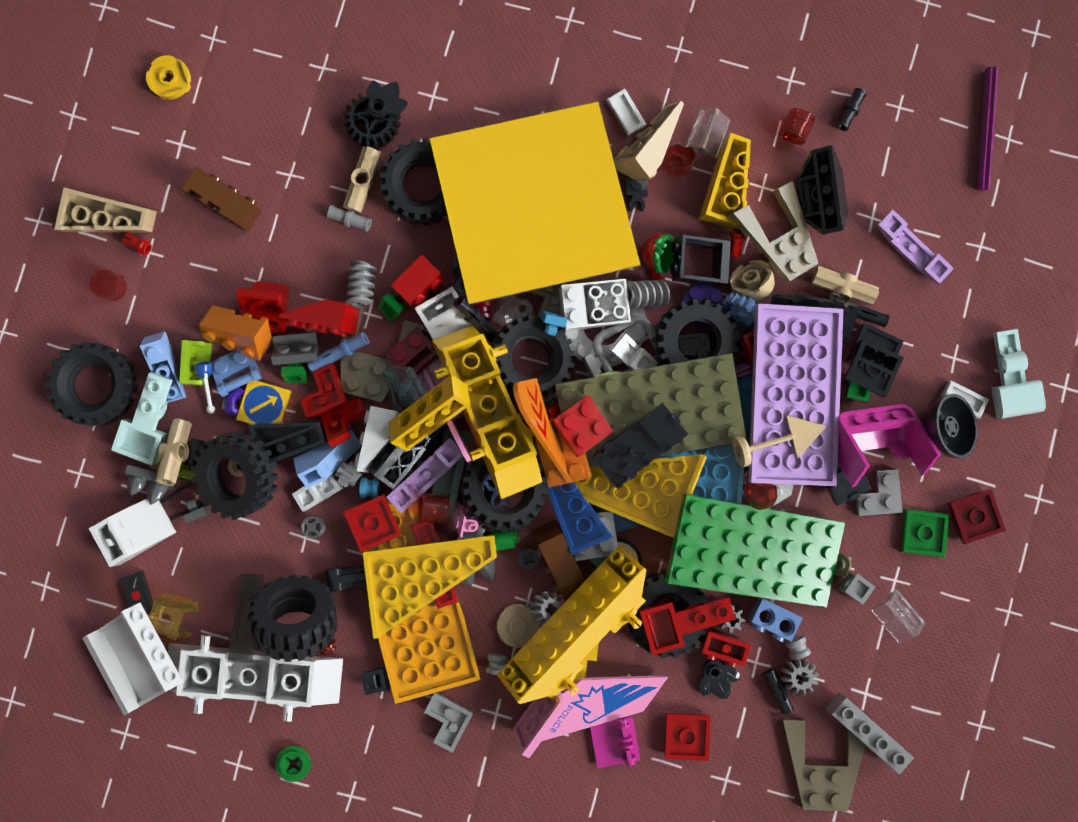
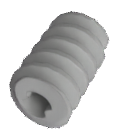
M351 261L350 275L348 277L349 283L347 285L348 291L346 293L347 300L345 303L357 309H363L366 305L373 304V301L367 297L374 296V292L368 289L375 288V284L369 281L376 280V276L370 273L377 272V268L364 261Z
M663 280L626 282L629 308L666 307L669 304L670 290L667 283Z

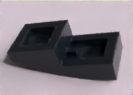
M386 667L361 673L365 695L391 689Z

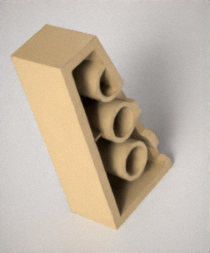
M63 188L54 230L62 232L152 233L157 212Z

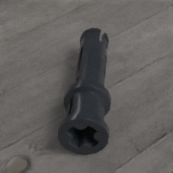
M828 292L825 299L835 300V298L843 299L834 296L832 292ZM850 298L843 299L844 302L852 303V300H850ZM859 305L856 318L885 328L889 322L890 315Z

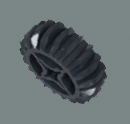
M359 93V100L357 101L352 98L353 106H346L349 111L344 113V118L347 120L343 123L345 127H348L346 132L348 135H351L353 142L358 140L359 146L365 144L366 147H371L374 144L375 149H378L379 143H382L386 147L387 143L385 140L388 139L393 142L392 134L398 135L399 133L396 128L401 127V123L398 121L401 119V115H389V118H376L372 121L373 116L369 114L368 110L361 112L367 108L369 102L367 94L363 97ZM376 106L375 110L378 111V107L382 108V106ZM356 122L366 126L367 134L357 129ZM384 128L381 132L375 134L378 129Z

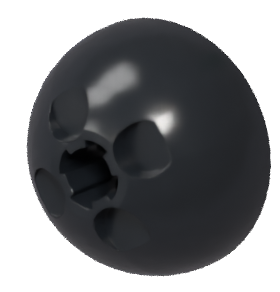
M948 394L940 397L930 405L924 416L923 426L941 455L950 458H965L969 456L976 446L978 437L977 421L970 404L958 394Z

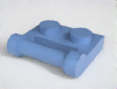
M233 351L211 362L212 374L217 384V390L222 397L248 382L262 379L255 359H248L240 352ZM250 369L249 373L225 384L226 380Z

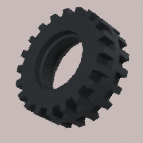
M422 138V142H416L415 139L410 140L411 144L405 146L401 143L398 145L399 149L396 152L391 151L389 153V160H384L383 162L384 170L383 173L380 172L382 182L380 186L384 198L391 210L399 215L402 220L406 219L416 225V222L423 223V226L433 221L439 223L440 219L444 216L448 218L442 189L433 200L416 202L405 194L403 188L404 178L413 167L429 165L437 170L431 143L428 142V139Z
M692 299L671 307L669 311L660 317L659 324L654 328L656 333L655 337H652V342L655 343L653 353L659 359L658 365L689 360L680 352L677 340L682 327L693 321L704 322L715 333L716 345L711 356L732 353L734 358L735 353H739L740 349L737 347V340H740V335H736L735 328L738 327L736 322L732 323L729 318L731 314L724 312L720 304L710 303L711 300Z
M527 315L523 318H516L498 331L496 338L490 345L494 349L505 344L508 350L507 354L496 357V363L501 372L500 377L506 390L512 393L514 398V383L535 379L526 378L514 369L512 351L519 341L534 339L540 342L547 350L549 356L548 367L540 377H537L542 398L556 391L555 384L569 380L571 377L569 372L574 368L575 363H571L572 357L575 356V351H571L569 346L572 343L571 338L566 339L564 328L557 329L556 336L546 334L547 332H544L546 323L540 319L541 316L533 317V315Z
M83 342L82 345L73 344L70 345V350L60 351V359H53L51 361L55 365L53 370H47L46 375L51 376L50 382L45 383V388H49L51 393L46 395L49 401L54 402L55 405L52 407L54 411L60 412L62 418L71 420L72 423L89 426L107 425V422H115L119 420L117 416L128 412L126 407L128 404L134 403L135 400L131 397L133 392L138 390V387H134V380L138 379L137 375L131 371L134 368L132 363L126 361L127 357L124 354L117 352L114 348L90 342ZM99 365L105 368L112 378L111 392L106 400L99 404H86L76 394V379L84 368Z
M239 431L221 435L207 441V444L201 445L198 448L200 453L195 454L193 457L197 464L191 466V471L196 473V477L191 479L192 483H197L199 488L195 492L197 495L202 494L204 506L208 504L212 506L211 512L213 514L220 511L221 518L225 519L231 516L232 520L240 517L244 518L267 506L266 503L274 498L271 493L277 491L278 486L273 484L275 480L279 479V475L273 472V468L277 466L276 461H270L268 457L272 454L270 450L264 451L262 449L264 443L261 440L254 442V436L251 434L243 436V432ZM223 458L232 459L241 467L246 482L242 495H235L225 487L219 471L220 461Z
M483 457L472 461L466 468L461 488L463 505L467 507L468 515L474 517L478 525L481 526L483 524L489 527L488 530L490 531L496 529L501 530V533H506L507 530L517 531L520 527L527 526L539 513L547 495V477L543 476L542 465H539L542 483L525 489L520 503L513 508L500 509L491 505L484 495V482L490 473Z
M667 571L657 574L652 573L644 581L642 598L646 601L637 610L635 616L642 622L639 610L649 607L652 601L661 595L670 594L679 597L686 605V608L700 603H707L706 596L700 588L666 583ZM628 622L626 625L633 639L641 648L651 654L643 623L641 626L636 623L639 628L635 629ZM707 628L682 635L684 647L656 655L661 658L668 656L678 658L680 654H689L693 647H698L701 644L700 640L708 633L706 631Z

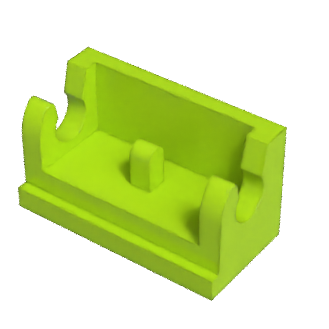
M182 340L180 384L204 386L203 378L198 377L195 373L194 364L211 362V343ZM209 376L207 379H208V384L210 385V376Z

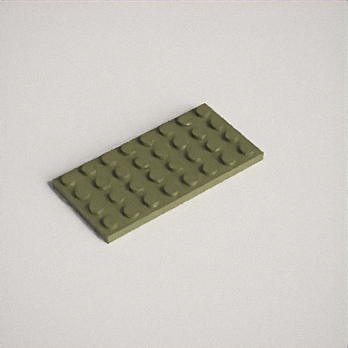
M732 353L555 384L561 413L589 394L613 430L611 434L585 452L589 468L598 466L592 459V456L600 451L607 441L615 439L662 402L672 414L675 413L681 420L680 424L688 432V435L674 445L671 451L663 452L660 456L732 444V438L741 436L746 440Z

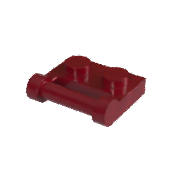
M418 327L385 354V357L410 384L415 380L414 377L436 358L439 359L434 345ZM428 348L430 353L412 369L407 371L405 367Z

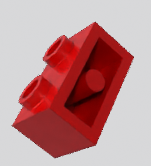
M706 629L708 633L702 637L699 650L704 653L703 657L715 661L716 658L725 660V664L737 667V664L745 666L751 644L747 641Z

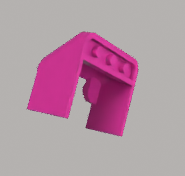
M898 404L841 413L839 416L838 464L851 487H855L870 467L862 451L889 447L895 457L899 459L911 458L921 476L926 475L941 455L914 410L907 405Z

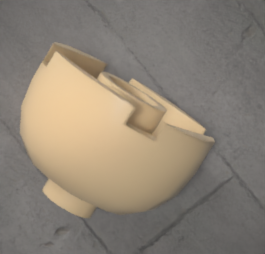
M761 260L749 261L750 265L745 267L743 265L738 266L732 272L730 283L734 293H737L740 297L744 295L746 299L751 298L757 303L766 299L772 293L775 281L773 271L768 263Z

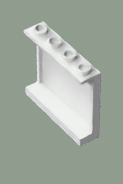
M141 603L120 612L121 615L82 638L123 715L130 713L183 682Z

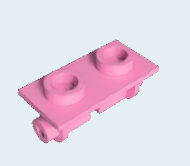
M456 499L453 518L450 519L453 521L454 528L457 529L459 536L462 537L463 531L474 532L478 529L479 525L474 517L468 515L467 507L461 506Z

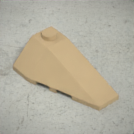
M678 101L668 104L650 121L651 127L639 132L635 136L637 141L630 147L626 145L613 159L615 169L636 181L649 180L657 173V168L663 161L684 103Z

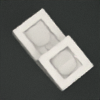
M622 333L609 348L631 370L654 367L658 363L645 349L640 348L625 333Z
M333 473L326 480L309 488L304 486L292 493L302 512H305L344 488L337 483L338 478Z

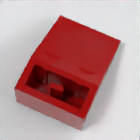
M322 300L279 314V318L285 319L286 324L306 330L308 328L326 334L328 332L347 338L348 334L356 335L361 310L346 303Z

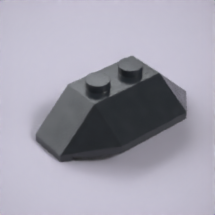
M833 145L811 150L808 155L809 157L796 177L799 202L805 222L822 235L844 231L848 216V206L843 170Z

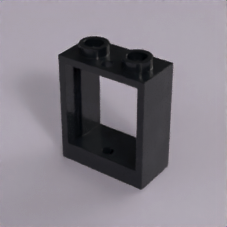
M681 235L675 238L671 247L672 253H674L673 262L670 266L672 281L707 284L716 287L728 284L731 241L690 235ZM685 245L713 249L712 278L683 274Z

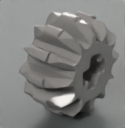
M542 592L541 596L536 595L534 597L535 602L529 604L534 609L528 614L535 616L532 622H539V628L561 607L560 604L563 599H556V593H550L549 595L548 592ZM545 608H549V613H546Z
M805 658L802 661L800 659L794 660V664L787 661L786 663L789 668H782L781 670L786 674L781 677V680L786 682L784 687L787 690L791 689L793 695L799 692L800 695L805 696L806 689L812 693L813 688L811 685H818V682L813 679L819 676V673L814 671L816 666L813 663L809 664V660ZM797 674H798V675L803 674V675H804V676H803V679H801V678L797 679V678H796Z

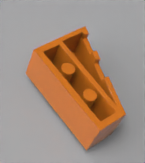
M213 305L199 324L203 338L209 342H217L227 350L240 352L248 359L253 358L260 361L273 342L268 318L261 317L260 320L251 318L252 315L248 313L240 316L236 315L234 310Z

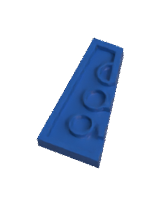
M574 482L548 488L546 483L547 492L572 555L614 538Z

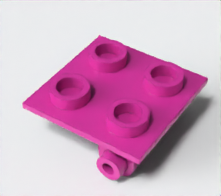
M632 716L590 727L597 768L626 763V766L635 765V761H641Z

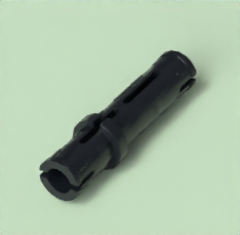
M459 296L455 299L453 306L461 312L464 320L467 323H471L491 343L496 338L498 332L480 314V310L469 304L464 296ZM468 311H470L475 316V319L469 314ZM482 325H484V326L489 330V332H487V331L482 327Z

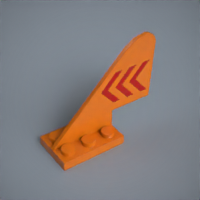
M537 378L514 383L513 391L519 410L535 434L534 438L543 470L547 477L548 488L591 478L592 475L586 453L576 457L551 421L554 418L548 419Z

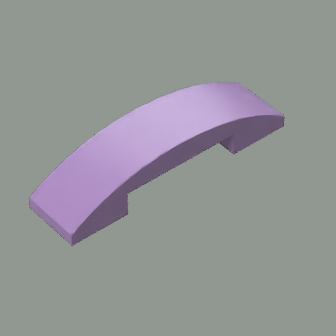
M892 209L877 225L879 230L894 249L914 268L936 284H940L954 268L940 254L935 255L906 227L908 223Z
M450 437L386 498L400 513L405 511L463 457L459 446Z

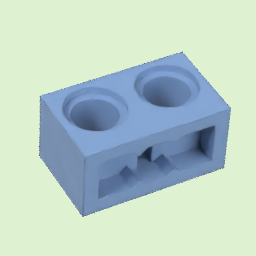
M758 597L748 620L753 623V628L763 633L767 629L773 632L771 637L781 642H784L785 639L792 642L802 617L764 598ZM767 610L769 613L768 619L760 621V613ZM787 620L788 628L780 631L779 624L781 621Z

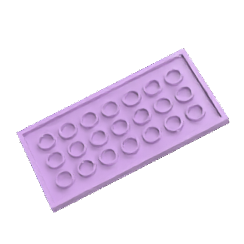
M773 304L755 305L750 446L789 435L790 431L785 415L827 427L799 458L796 456L792 440L752 451V461L749 465V483L837 486L843 309Z

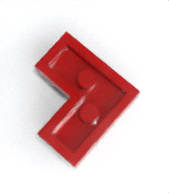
M330 363L313 371L319 391L300 399L306 419L311 420L347 404L335 364Z
M360 397L321 415L327 441L331 447L350 439L351 435L348 424L365 417L366 411Z

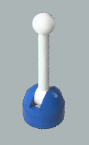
M212 363L194 364L195 373L198 377L203 378L208 404L206 411L212 414L215 412V407L212 406L207 379L212 374Z

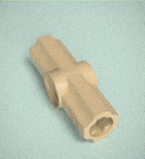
M363 146L356 169L351 174L352 181L343 208L352 210L355 213H362L368 192L373 186V177L381 157L380 151ZM361 176L367 177V181L364 184L357 183Z
M821 266L816 268L811 279L812 285L832 291L833 295L837 297L854 299L867 305H873L879 294V287L857 280L858 278L855 275L846 272L838 273Z
M174 419L167 441L159 447L158 453L161 462L155 479L159 484L174 486L181 462L186 461L189 456L187 441L192 426L189 421Z

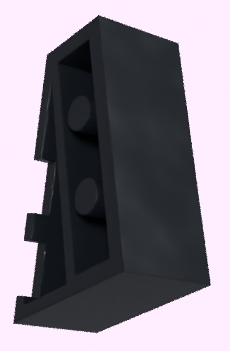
M322 420L253 423L248 425L251 435L254 436V442L261 440L264 443L262 449L264 451L270 450L272 453L268 456L271 462H277L328 442Z

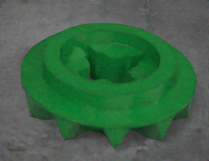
M298 745L288 746L278 754L276 770L279 776L286 781H300L308 774L311 768V757L306 752V749H302ZM299 757V761L297 762V765L299 767L297 768L296 766H294L293 768L288 770L289 765L291 763L289 759L294 760L295 758Z

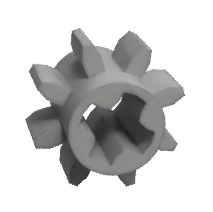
M350 461L349 464L343 462L335 475L339 477L337 483L346 488L349 485L354 487L363 473L358 472L355 462Z
M733 605L732 608L736 620H732L731 624L730 622H725L720 625L722 629L728 626L729 633H732L734 628L742 630L739 625L741 622L746 621L740 617L743 611L738 609L735 612Z

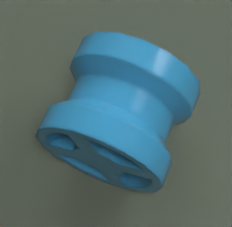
M361 477L360 499H366L367 497L375 499L379 497L380 479L368 480Z

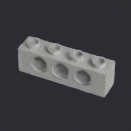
M838 693L825 708L826 711L899 775L914 759L911 754L841 693Z

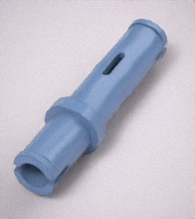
M363 332L349 340L344 339L341 341V344L318 355L316 361L307 362L308 367L313 372L346 355L351 356L354 354V351L368 345L369 339Z

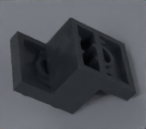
M862 324L845 362L850 366L844 380L883 398L887 397L904 358L898 355L904 341L871 325Z

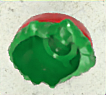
M655 233L641 246L640 256L649 270L655 273H667L673 262L671 247L674 239L672 235Z

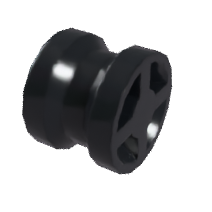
M525 547L518 554V563L523 569L531 570L539 563V556L532 547Z

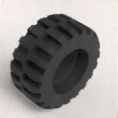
M289 575V578L284 579L283 577L277 578L276 582H269L265 585L264 589L261 588L255 594L256 597L251 600L248 617L252 639L255 646L261 649L264 655H271L272 659L278 661L284 659L285 662H292L294 659H298V661L305 660V657L308 656L311 658L317 655V651L320 650L322 652L328 646L327 643L332 642L335 637L334 633L337 631V612L334 595L325 584H320V581L315 578L311 580L308 576L303 575L301 577ZM291 612H304L311 615L304 621L295 624L277 622L281 616Z

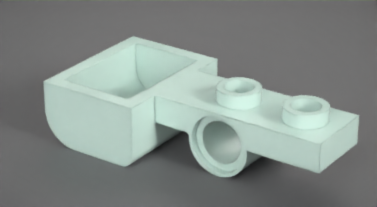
M1018 329L993 333L1002 385L991 387L996 419L1043 412L1046 407L1043 384L1041 380L1026 381L1025 370L1028 367V359L1026 354L1021 351Z
M153 372L148 374L133 420L128 418L121 420L111 449L112 451L151 466L159 461V447L167 441L168 434L157 430L156 427L159 419L166 412V398L173 380Z

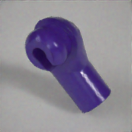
M241 386L230 391L225 396L223 410L230 417L236 416L239 412L238 407L235 405L236 401L245 393Z

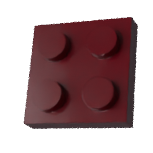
M992 489L948 502L962 544L1006 531Z

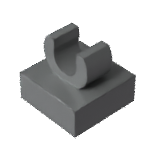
M197 498L186 502L190 513L183 515L187 524L212 512L209 505L201 508L200 501Z

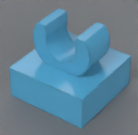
M542 311L540 319L546 323L544 332H547L546 334L556 336L558 326L566 327L567 318L563 315Z

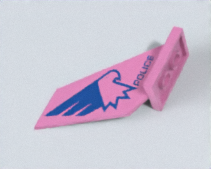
M668 676L580 678L574 682L579 688V692H576V695H571L566 688L554 699L547 696L533 700L513 728L522 755L530 758L541 741L643 712Z

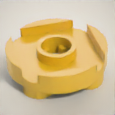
M170 55L160 56L153 60L149 71L147 70L146 81L149 88L156 95L164 100H172L181 97L190 90V71L181 60ZM167 73L173 76L170 82L164 81L167 78Z

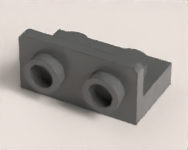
M315 331L273 335L274 351L271 356L273 365L317 360L319 347Z

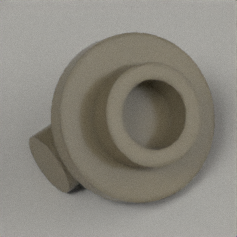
M838 555L834 575L845 579L851 570L852 558Z

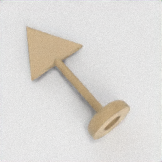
M785 415L790 431L789 435L752 446L748 445L745 438L737 436L732 438L733 453L737 463L743 468L751 464L752 451L792 440L796 456L799 458L827 426Z

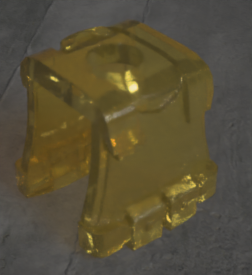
M164 593L155 600L149 620L156 633L165 635L173 640H176L177 637L188 638L192 631L180 628L183 615L186 612L199 611L200 605L192 602L191 599ZM167 613L170 615V624L159 621L161 614Z

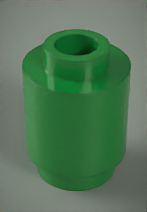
M494 529L486 534L487 536H495L496 551L516 548V543H519L518 531L507 530L506 533H501V530Z

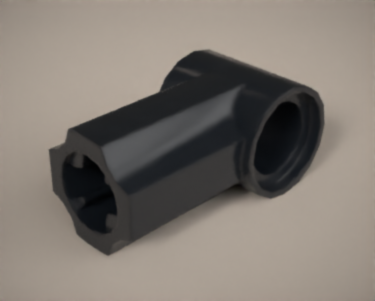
M343 567L325 570L326 586L331 592L342 591L351 587L367 586L364 567L344 569Z

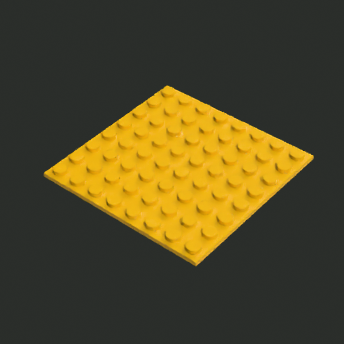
M598 102L430 138L469 304L640 266Z

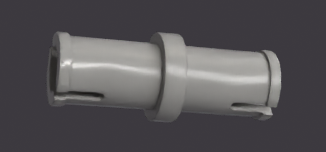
M331 205L327 212V218L344 223L346 227L353 226L368 232L372 224V219L357 215L352 210L346 211Z

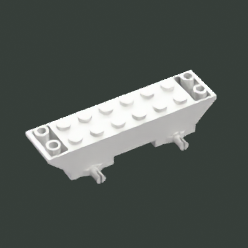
M201 635L200 646L169 643L168 655L183 681L170 690L176 692V696H187L194 699L193 713L195 714L203 713V702L209 698L266 701L268 704H277L284 707L282 721L287 720V722L292 721V712L295 707L339 703L343 658L313 656L310 658L308 656L302 661H298V659H294L292 662H285L284 659L278 661L272 659L271 655H264L261 651L209 647L211 637L209 635Z

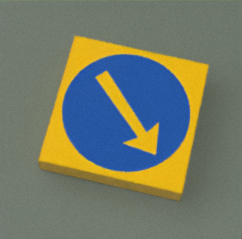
M253 380L248 382L236 420L250 424L282 422L292 391Z

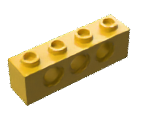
M450 375L388 422L390 443L408 451L470 405L467 384Z

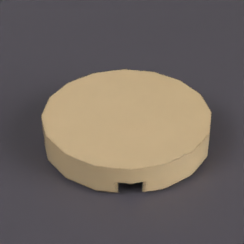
M512 604L500 613L497 620V631L500 639L506 645L514 648L523 647L540 629L539 622H532L535 616L528 614L530 611H533L531 607L524 604Z

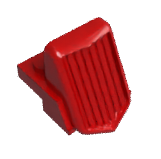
M256 281L252 288H238L236 297L241 306L239 315L243 316L245 313L252 315L251 318L260 320L261 317L268 318L272 337L273 335L286 332V320L279 318V314L287 312L290 293L288 286L285 284Z

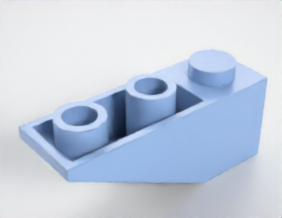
M166 332L144 337L140 348L150 371L173 380L166 398L167 403L186 398L184 386L179 383L180 372Z
M350 430L351 438L341 444L331 447L326 442L293 458L297 475L306 488L326 480L361 447L353 430Z

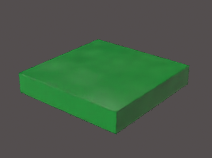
M904 509L900 552L945 557L949 514Z

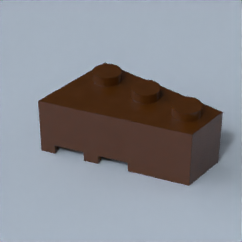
M195 167L182 186V189L201 204L248 232L261 213V210L256 206L258 203L248 196L243 198L239 195L240 191L231 185L225 186L221 183L222 180L215 175H208L198 167Z
M553 520L532 530L538 544L534 547L539 558L544 557L547 562L544 564V568L548 576H554L556 582L552 584L557 594L562 593L564 599L567 600L585 580L556 520Z

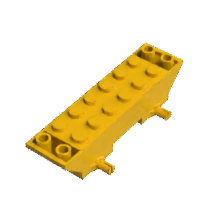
M472 325L432 340L443 366L441 369L434 370L436 379L453 375L468 386L470 405L462 412L479 448L469 452L472 461L483 457L500 498H506L542 483L536 458L537 452L532 442V437L535 434L531 428L528 429L523 423L520 414L516 412L500 377L501 372L496 363V357L508 353L505 344L492 349L484 335L480 334Z
M619 545L497 674L519 704L547 696L554 699L566 688L571 695H576V692H579V688L573 683V680L584 667L580 662L610 630L616 633L628 622L635 629L639 628L636 623L641 626L642 622L635 614L646 601L642 598L646 569L623 547Z

